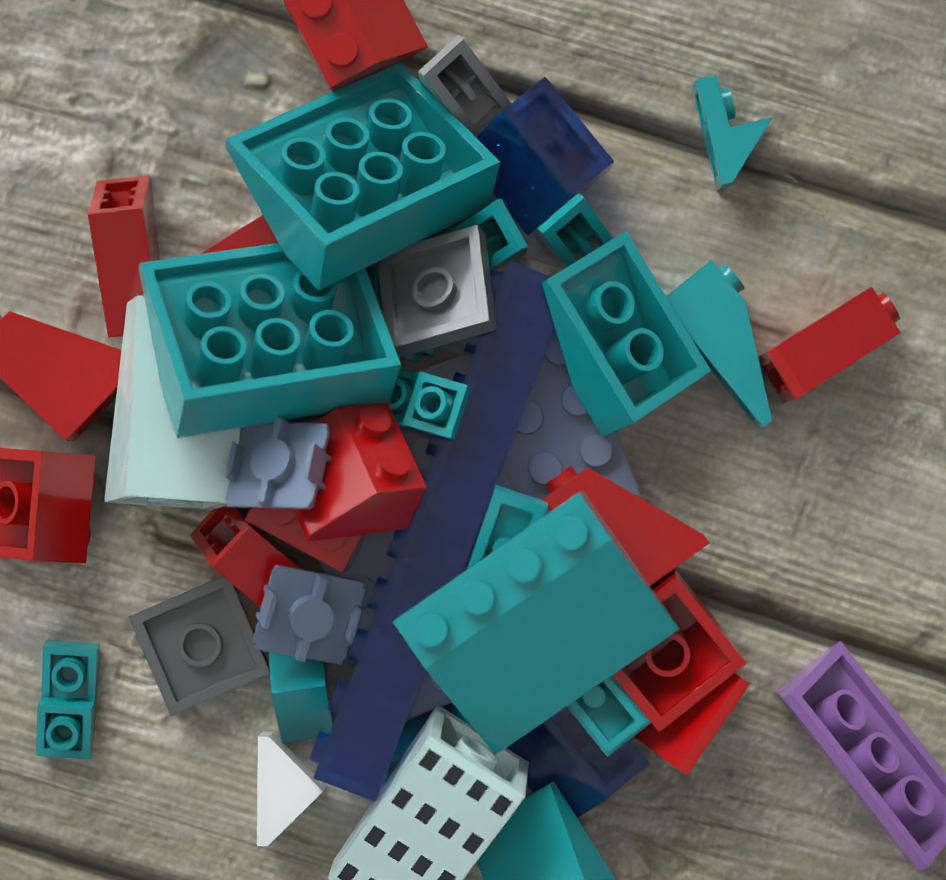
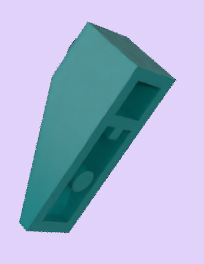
M710 260L666 297L711 372L758 429L764 428L773 420L746 301L739 294L745 288L737 275L726 264L718 268Z

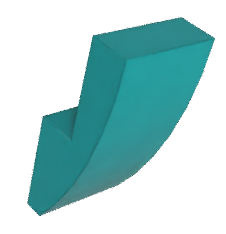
M400 368L388 404L398 426L455 440L472 387L423 372L418 374Z
M46 640L43 645L41 699L37 704L36 756L76 759L91 758L97 706L100 643Z

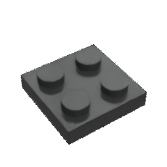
M478 225L417 242L378 261L383 318L398 358L497 330L486 235Z
M223 576L129 616L170 716L270 674L269 664L263 650L253 648L252 641L255 631L237 588Z

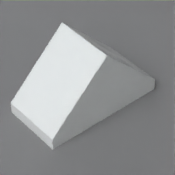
M262 732L258 736L257 846H268L326 787L287 745L282 743V740L274 732Z

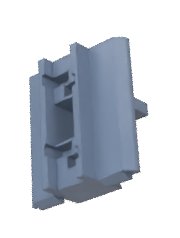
M275 418L274 423L246 426L244 429H241L239 443H232L225 477L232 481L229 482L226 506L311 509L315 505L317 491L325 490L326 485L322 482L325 464L331 462V457L326 454L330 435L328 424L288 423L283 418Z
M276 565L271 572L268 585H264L265 595L260 612L257 611L256 618L259 621L252 641L253 648L291 655L297 661L305 662L307 658L342 664L343 659H346L349 646L353 643L361 615L359 607H361L366 590L364 588L365 582Z

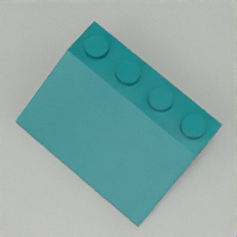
M401 62L226 139L225 148L285 255L318 290L442 231L490 205L500 161Z
M279 243L140 263L139 273L161 389L177 438L274 422L275 418L287 420L329 413L338 407L390 402L401 363L365 268L318 290L285 255Z
M584 490L571 497L393 621L426 671L495 755L679 630L673 618Z

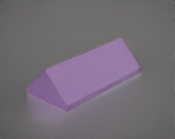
M839 641L777 689L775 694L905 859L921 872L930 866L946 846V774L843 643Z

